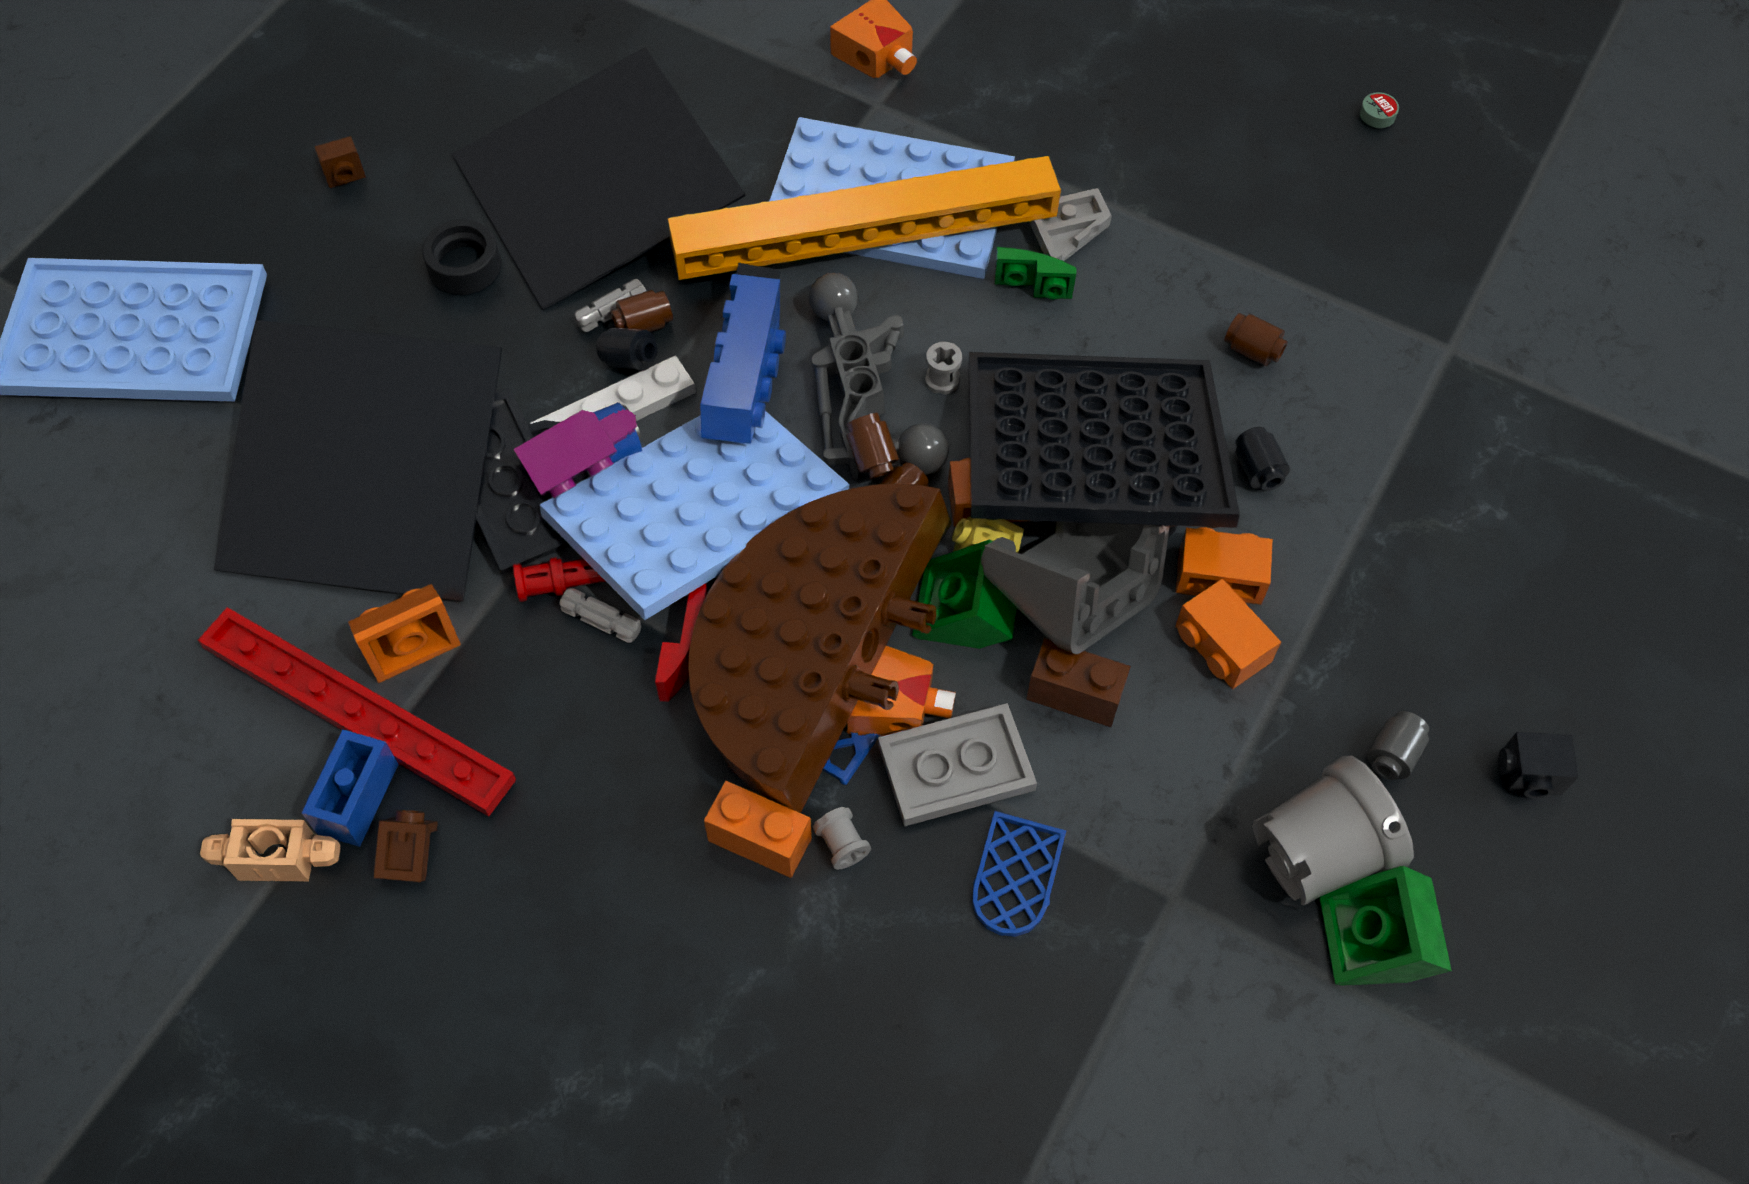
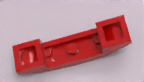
M708 582L688 595L680 643L662 642L655 680L660 701L669 702L689 677V649L694 625L700 608L709 592Z

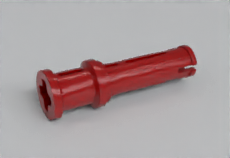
M553 557L550 558L549 563L522 567L520 563L513 564L519 602L527 601L529 596L553 592L556 596H561L569 587L606 582L584 559L562 562L561 558Z

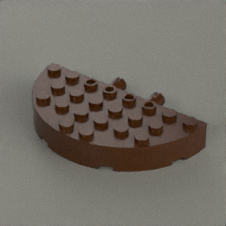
M879 484L851 488L808 502L788 512L755 535L746 544V547L730 560L710 588L694 625L689 649L690 690L695 709L704 729L731 770L754 793L801 813L858 700L882 707L885 710H890L894 706L893 702L888 701L887 698L896 701L899 692L898 682L871 674L896 625L927 634L932 628L926 625V623L931 625L935 623L936 607L932 604L910 600L950 521L939 488L912 484Z

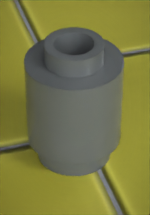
M1399 711L1394 717L1386 720L1367 754V758L1376 774L1388 780L1406 779L1411 775L1429 742L1427 735L1429 726L1421 717L1408 711Z

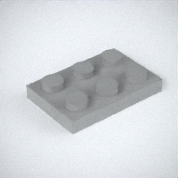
M1008 703L878 737V748L904 827L1036 791L1037 781Z

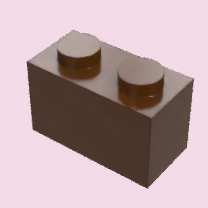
M1044 638L1031 674L1026 700L1112 727L1131 666L1086 651L1076 655L1058 648L1051 640Z

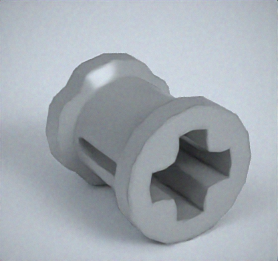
M950 342L933 344L926 353V363L929 368L926 372L925 384L933 393L944 395L953 393L959 387L960 372L958 369L962 364V352L958 346Z
M845 807L836 808L826 813L813 825L815 834L823 837L832 853L831 863L837 870L858 863L871 851L869 842L860 838L851 822L853 814L850 808Z

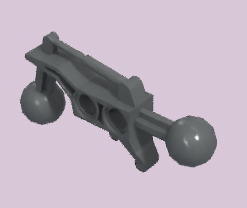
M827 273L816 279L809 293V304L818 318L829 322L833 338H829L830 345L812 356L813 372L816 376L819 416L822 418L825 445L823 456L827 465L848 464L852 480H859L858 468L846 437L849 433L846 424L868 414L878 413L881 415L885 413L883 388L878 374L891 370V354L895 350L898 340L904 336V325L902 317L892 315L880 326L856 332L852 314L856 310L859 301L858 290L850 277L841 273ZM833 374L837 375L844 399L838 420L843 447L833 448L830 422L832 412L828 376ZM919 423L909 426L900 435L899 439L893 440L899 460L893 464L912 463L919 467L925 475L936 473L948 458L949 445L944 433L932 424Z

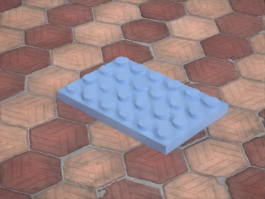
M799 117L770 201L983 167L991 164L1013 162L1015 156ZM998 226L844 253L984 279Z
M28 258L0 338V395L235 402L267 277L263 264Z
M766 411L763 427H756L751 444L701 438L700 415L642 448L641 452L622 458L604 471L579 482L569 491L540 504L541 516L646 620L717 577L730 560L746 547V544L769 524L808 502L829 494L848 490L849 483Z

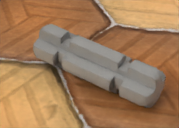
M633 279L623 285V290L617 288L593 301L591 308L588 305L582 307L574 313L576 324L583 332H589L599 326L598 321H601V323L607 322L612 319L611 311L616 310V301L646 292L644 285L638 279Z
M568 588L561 597L559 605L562 612L573 617L580 615L581 621L608 634L616 632V637L627 643L634 642L641 631L642 626L638 618L627 613L620 615L621 610L591 596L586 599L584 598L585 593L574 588Z

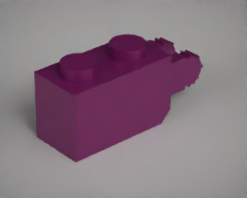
M622 408L621 411L618 410L617 413H612L599 421L595 413L581 410L514 448V451L540 494L544 496L550 492L553 498H556L576 486L573 478L587 470L591 477L614 464L610 458L617 454L614 445L627 438L628 434L631 435L632 432H635V428H637L636 415L628 409L624 410Z

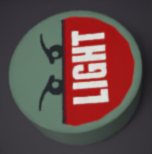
M1382 92L1371 93L1363 100L1359 112L1363 122L1371 127L1386 128L1395 122L1399 112V104L1389 94Z

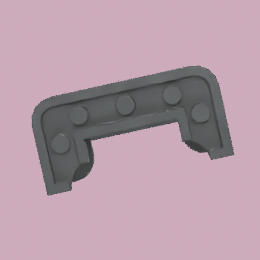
M1054 521L1056 524L1055 534L1023 554L1016 553L1014 542L1004 537L997 538L985 545L981 557V565L985 577L1058 648L1077 655L1144 609L1155 599L1163 578L1170 526Z

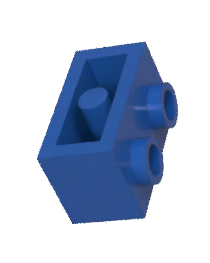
M342 730L302 811V815L316 834L330 836L338 841L361 846L399 765L387 743L351 731Z

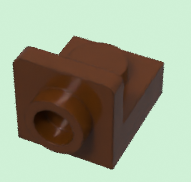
M351 136L314 146L329 188L366 178Z
M396 810L395 817L380 820L374 878L414 882L425 881L430 834L437 831L438 821L424 820L425 812L414 810Z

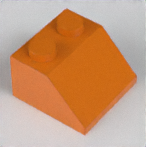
M432 584L421 589H412L403 594L401 598L381 607L370 608L359 617L348 621L353 636L378 683L461 645L445 606Z

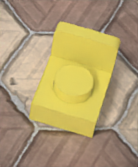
M971 516L967 519L963 518L956 525L952 535V541L955 542L953 552L989 539L994 541L997 538L1004 537L1014 542L1016 553H1019L1024 529L1005 519L988 520L971 518Z

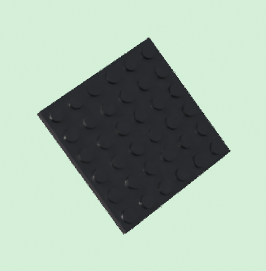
M969 352L971 518L1030 520L1034 522L1061 521L1116 523L1121 525L1144 524L1237 528L1240 512L1210 360Z

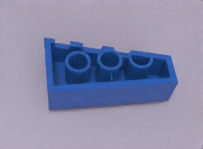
M732 274L729 284L731 300L725 301L722 332L717 334L714 362L710 363L700 404L701 438L751 444L756 427L762 428L764 424L765 403L763 402L769 403L771 399L772 378H777L779 354H783L785 349L786 330H779L780 279Z

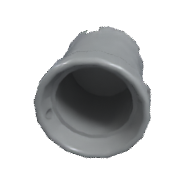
M1354 756L1339 757L1324 768L1320 779L1271 812L1254 820L1253 831L1258 846L1267 841L1271 844L1268 846L1270 857L1265 859L1268 867L1282 888L1294 901L1301 898V905H1306L1320 896L1374 873H1380L1399 866L1408 867L1414 858L1411 835L1394 799L1370 768ZM1393 821H1395V822H1396L1395 828L1392 829V830H1390V829H1389L1390 823L1393 822Z

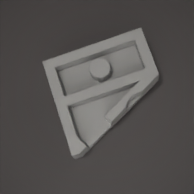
M1095 188L1061 196L1056 217L1029 221L1043 254L1065 261L1108 228L1112 215L1099 189Z

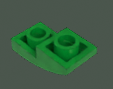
M997 247L995 284L1011 286L1033 285V298L1072 299L1076 267L1042 253L1016 248Z

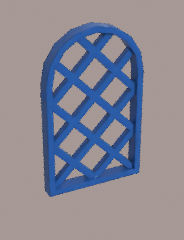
M994 811L978 873L973 881L972 898L976 917L988 930L1001 936L1016 937L1029 933L1040 924L1050 904V894L1066 830ZM997 822L1005 836L991 842ZM1004 822L1022 827L1010 832ZM1035 830L1053 836L1041 841ZM1028 831L1036 845L1022 851L1014 838ZM1059 840L1053 860L1046 846ZM1008 841L1016 855L1002 862L994 848ZM1040 850L1048 864L1034 871L1026 857ZM989 852L996 866L983 872ZM1021 861L1028 874L1014 881L1006 867ZM1051 870L1046 890L1038 876ZM1001 871L1009 885L994 892L986 878ZM1033 880L1041 894L1026 901L1018 887ZM981 882L988 896L977 901L978 888ZM1012 890L1020 905L1006 912L998 897ZM1044 899L1042 908L1036 918L1030 906ZM992 901L1000 916L989 921L981 912L980 907ZM1025 910L1031 923L1016 929L1010 917ZM1005 921L1008 928H1001L997 924Z

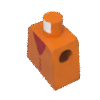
M870 0L830 26L831 54L872 78H879L892 68H895L903 75H907L914 69L917 63L916 56L912 54V27L887 0Z
M886 646L871 675L898 682L899 692L896 701L887 698L888 701L893 702L894 706L890 710H885L882 707L858 700L847 721V733L886 736L923 726L925 714L951 718L956 692L931 687L934 664L930 661Z

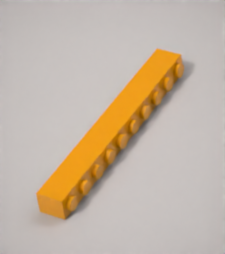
M1049 156L696 214H686L668 218L677 273L679 280L736 271L738 263L766 266L1056 217L1061 189Z

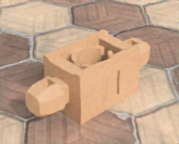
M232 819L230 836L228 834H219L206 837L202 841L200 856L204 861L213 865L225 866L238 881L309 882L312 865L320 867L337 863L341 848L340 843L330 836L315 835L304 820ZM275 844H282L287 849L286 852L283 847H278L273 854L266 857H259L256 853L257 851L259 854H264L268 847Z

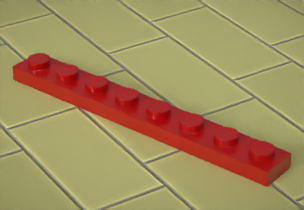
M228 607L197 640L206 651L337 728L385 741L398 764L488 817L516 781L514 773Z

